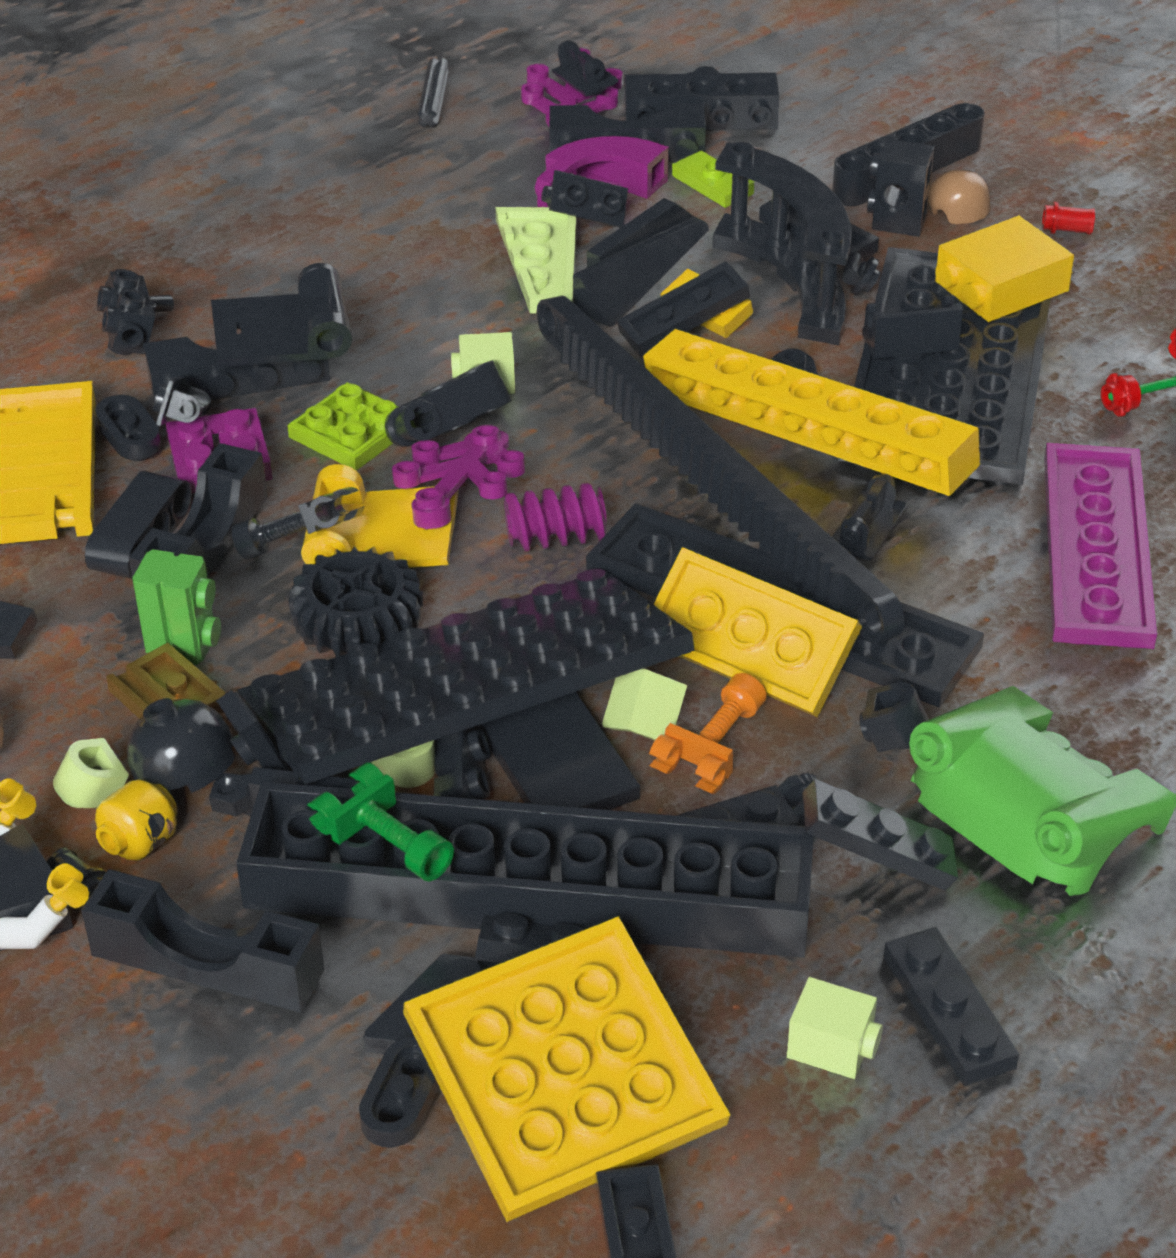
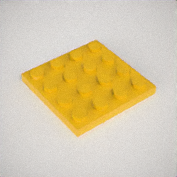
M619 917L404 1002L403 1014L507 1222L596 1183V1172L633 1167L728 1124L729 1111Z

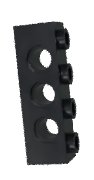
M776 72L625 75V120L647 118L659 112L665 104H704L706 130L778 129L780 94Z

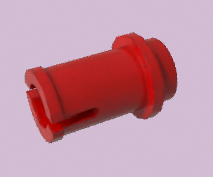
M1053 202L1052 205L1044 206L1042 229L1049 230L1050 234H1055L1056 230L1087 234L1093 232L1095 208L1059 206V202Z

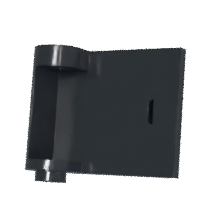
M314 263L305 267L299 274L297 280L298 294L211 300L218 367L333 359L345 354L352 344V334L339 272L329 264ZM237 329H240L241 333L237 334Z

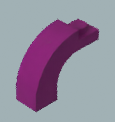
M620 136L594 137L563 145L545 156L546 171L537 177L535 184L537 207H548L547 202L541 200V194L546 185H552L554 170L628 188V193L648 199L668 181V147L644 139Z

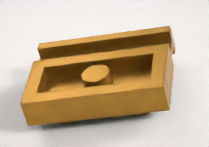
M168 642L127 664L126 672L119 676L113 673L106 676L109 692L139 719L143 716V711L147 706L163 698L199 700L219 714L223 713L216 700L226 693Z

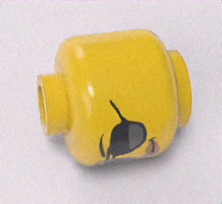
M144 780L129 781L104 799L96 808V837L99 844L111 855H119L127 860L134 861L144 859L169 840L175 833L178 811L176 802L167 789L160 784H152Z

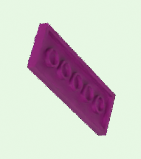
M1046 443L1044 463L1052 642L1154 649L1157 638V626L1140 449Z

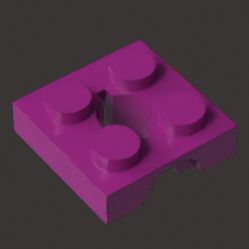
M256 408L245 410L233 409L226 413L198 417L189 423L181 421L166 422L176 477L187 480L191 485L192 493L196 492L199 468L214 451L212 434H218L219 442L222 444L261 452L265 480H273L271 462Z

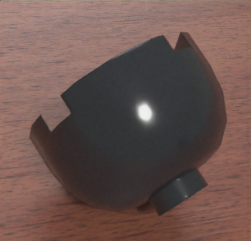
M163 698L147 706L143 711V716L132 729L127 739L128 765L134 780H144L152 784H160L167 789L174 799L171 790L187 785L190 792L193 793L219 778L228 769L235 759L231 749L233 745L230 742V739L234 736L221 715L203 702L190 699L172 700L170 698Z

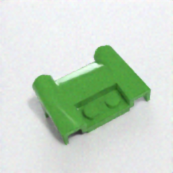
M1015 686L1008 687L917 725L911 733L909 745L910 753L917 764L910 781L916 783L921 791L918 801L932 814L1018 876L1032 884L1038 875L1052 882L1068 885L1065 891L1069 896L1089 892L1099 870L1109 855L1136 829L1150 825L1151 831L1155 834L1160 835L1164 833L1176 807V794L1136 768L1113 776L1112 770L1107 765L1083 756L1070 747V742L1064 736L1052 731H1046L1053 712Z

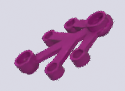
M580 48L581 52L584 51L591 56L588 49ZM544 64L528 66L527 83L521 86V101L524 104L532 105L544 113L548 126L549 105L557 104L545 98L544 91L561 103L558 105H577L580 102L595 97H585L567 83L563 87L549 77V68ZM607 68L606 71L618 78L619 82L607 87L603 93L596 95V100L582 105H588L595 113L616 108L618 106V90L623 87V72L621 70Z
M482 425L474 428L472 433L468 434L464 441L441 447H439L437 442L431 440L414 443L411 446L413 461H402L393 465V483L398 488H413L420 483L442 478L434 488L419 490L411 503L413 523L417 527L424 529L439 528L451 521L449 499L468 477L479 488V495L482 498H502L508 493L506 478L518 477L525 473L524 454L516 450H506L509 447V436L507 433L499 430L496 426ZM495 463L497 471L490 472L483 464Z

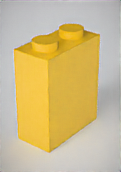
M1016 216L939 245L935 282L987 322H991L1069 291L1074 254L1021 216Z

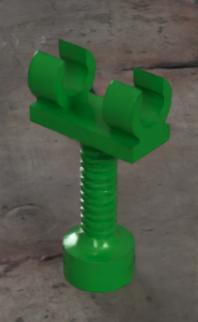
M367 762L349 774L360 782L351 788L355 796L343 805L329 792L322 793L307 804L312 809L318 811L309 818L314 827L325 835L330 834L332 840L338 845L363 827L368 826L405 852L404 863L406 868L426 882L439 878L452 861L454 847L451 842L433 830L417 834L386 812L396 804L394 780L387 774L383 775L372 763Z

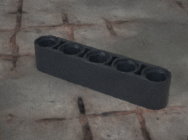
M971 103L956 104L841 154L834 161L832 191L839 198L843 206H858L868 202L870 190L876 188V179L870 178L872 158L874 153H881L886 139L935 146L932 172L978 152L982 142L984 109Z

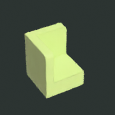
M640 669L615 678L602 726L611 730L633 732L655 741L658 736L665 734V728L670 723L676 725L687 685L646 669Z

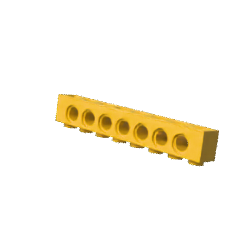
M674 329L643 355L645 368L687 406L950 496L980 466L979 428L677 329Z

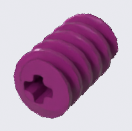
M583 483L580 485L578 496H576L570 485L563 486L560 491L559 500L554 490L545 488L540 502L535 493L529 490L524 492L521 505L514 493L505 495V521L511 547L514 540L518 539L524 551L529 552L532 538L538 537L543 549H548L551 535L553 534L557 535L562 547L568 545L570 532H575L580 543L586 544L589 529H594L599 541L606 535V509L599 486L595 494L589 483Z

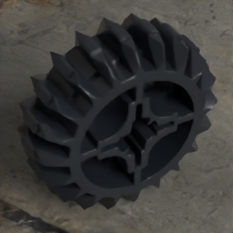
M354 546L351 552L342 553L335 549L333 556L317 555L315 564L303 565L302 574L293 577V585L288 602L292 624L295 627L296 633L303 637L305 645H316L319 654L332 650L335 656L338 657L347 653L353 646L363 643H372L380 646L381 642L387 640L394 641V636L402 630L419 627L422 613L421 607L423 606V592L420 590V581L417 578L416 571L408 567L407 560H395L392 551L380 555L377 553L375 546L367 552L358 551L356 546Z

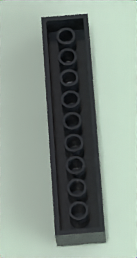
M261 782L236 862L243 909L481 929L484 914L496 916L500 913H513L526 918L531 923L548 926L557 923H570L581 927L583 930L619 917L633 943L805 958L814 836L806 833L805 826L395 793L396 804L388 809L387 813L417 834L433 830L451 842L454 847L453 858L447 870L436 880L426 882L406 868L404 863L405 852L368 826L363 827L340 845L332 840L330 834L325 835L314 827L309 818L318 811L312 809L307 804L322 793L329 792L343 805L355 796L351 789Z

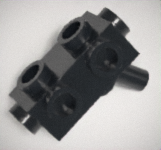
M127 269L110 271L105 286H100L97 296V311L103 313L102 331L108 333L109 336L107 347L110 351L120 355H130L132 353L145 354L143 343H149L155 313L171 312L174 308V300L171 295L149 296L144 276Z

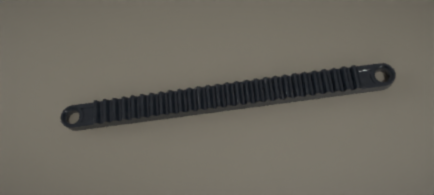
M560 295L539 301L536 312L540 331L545 339L561 353L560 362L562 364H569L571 372H578L577 378L579 380H586V387L595 388V395L604 397V404L613 405L614 413H622V421L631 422V429L633 431H640L641 439H650L649 446L651 448H659V456L669 457L668 464L670 466H678V473L680 475H688V483L698 485V492L700 494H708L707 501L709 503H718L717 510L720 513H728L729 522H739L738 530L740 532H749L748 540L750 542H760L759 550L761 552H770L769 560L781 562L780 570L782 572H792L791 580L793 582H803L802 591L804 593H814L813 601L815 603H825V607L858 620L862 625L859 634L871 644L884 642L902 634L905 627L902 605L897 596L567 297Z

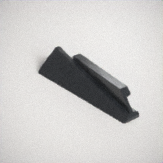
M663 198L587 250V268L573 275V303L589 318L608 327L615 326L617 320L624 317L709 231L707 223L693 216L679 204Z

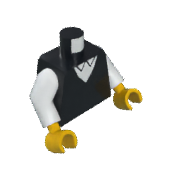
M7 778L0 782V809H2L0 812V951L6 949H35L47 937L73 928L68 905L73 908L81 907L87 902L89 891L88 887L81 883L83 873L72 865L64 863L52 871L24 825L16 826L14 824L16 818L25 819L34 813L36 800L32 794L24 790L22 784Z

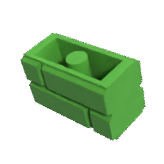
M152 549L146 553L132 578L145 652L149 653L168 642L192 664L198 665L200 662H203L210 646L215 647L221 634V620L219 617L213 616L212 604L216 592L215 581L207 578L203 557L187 554L174 556V552Z

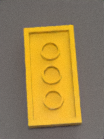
M683 547L653 604L692 632L695 651L679 657L728 679H731L737 673L749 674L763 685L767 696L817 718L862 628L858 620Z

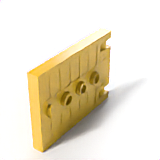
M92 381L0 389V544L58 539V528L75 527L77 537L89 536L94 530L96 399Z

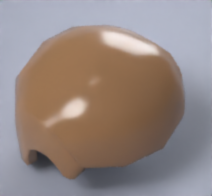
M951 170L940 175L930 185L929 205L933 214L936 215L938 210H942L945 212L948 221L952 224L973 223L984 219L991 211L987 184L975 172L970 170Z

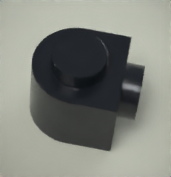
M897 682L869 689L865 710L860 713L859 718L865 740L868 743L873 742L878 753L896 748H910V737L915 727L929 720L915 688L906 682Z

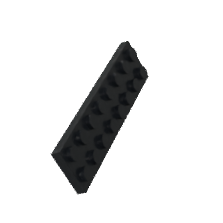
M637 503L623 515L586 555V570H605L628 587L656 598L683 547L814 602V593H804L802 591L803 582H793L791 580L792 572H782L780 570L781 562L769 560L770 553L761 552L758 548ZM900 602L905 617V627L902 634L877 644H871L858 634L841 670L882 686L897 682L910 683L915 688L920 701L940 708L982 649L984 633ZM817 603L825 607V603Z

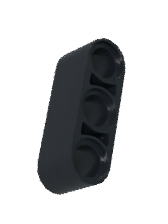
M148 471L138 473L89 536L84 554L86 566L90 570L132 579L129 556L152 528L171 533L175 531L189 510L192 497L190 483L184 479Z

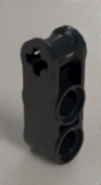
M490 360L421 393L422 396L393 409L385 419L384 428L387 437L392 443L399 447H409L416 442L430 440L438 435L457 429L475 420L476 417L511 402L512 399L494 360ZM411 420H413L415 427L411 426Z

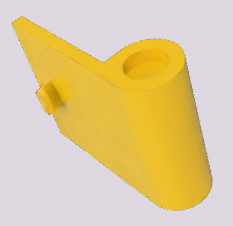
M333 464L319 472L312 500L325 494L334 493L345 487H354L359 491L342 497L341 503L343 508L350 512L357 508L365 507L359 516L342 521L335 526L308 534L306 529L301 551L305 564H315L317 555L331 557L335 549L342 553L351 552L354 546H356L358 551L365 552L375 546L377 553L380 555L392 551L395 560H407L409 568L449 564L459 490L449 499L451 521L445 526L426 530L417 527L413 523L411 503L419 490L434 488L435 486L366 492L361 475L349 466Z

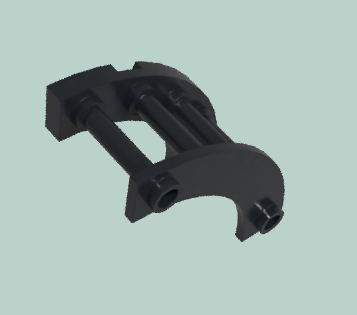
M727 142L715 162V170L732 174L731 214L724 213L715 229L712 248L732 252L758 263L767 260L776 266V274L789 285L793 292L798 291L801 299L802 315L798 323V338L839 346L844 332L846 304L844 291L837 277V264L846 265L850 254L852 234L846 209L825 183L804 168L782 157L755 149L750 143ZM749 179L773 190L771 226L752 220L747 216ZM789 203L801 217L799 239L791 236L790 231L787 230Z

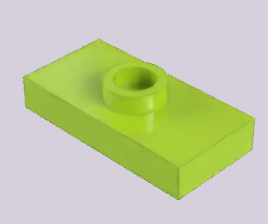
M699 151L672 164L673 177L724 208L731 205L732 174L715 170L717 159L703 151ZM750 179L748 182V197L754 194L755 182Z

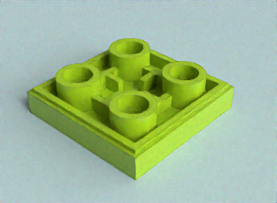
M347 382L339 386L333 393L315 406L309 407L305 413L287 425L288 436L357 471L393 444L385 432V419L388 413L399 406L361 389L358 385ZM411 420V426L415 427L413 420Z

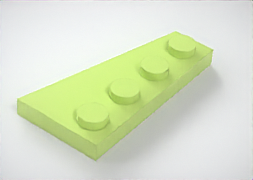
M496 207V222L529 312L537 313V305L540 300L564 295L573 302L577 218L549 211V207Z

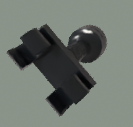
M345 487L334 493L319 496L314 500L298 505L300 511L264 523L263 525L256 518L236 523L232 528V539L235 548L242 558L250 560L266 554L269 549V542L304 529H307L308 534L335 526L342 521L353 519L363 512L365 506L349 512L343 508L341 500L343 496L359 490L354 487Z

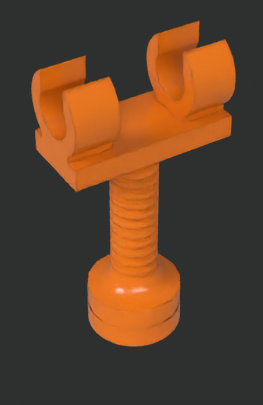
M737 673L733 675L721 691V699L724 704L700 734H695L670 723L665 728V734L658 736L650 749L649 754L657 758L649 766L670 774L677 766L680 758L698 765L695 774L702 778L695 787L711 794H716L722 787L725 779H728L733 773V750L719 744V742L739 717H752L764 704L767 694L763 685L749 674Z

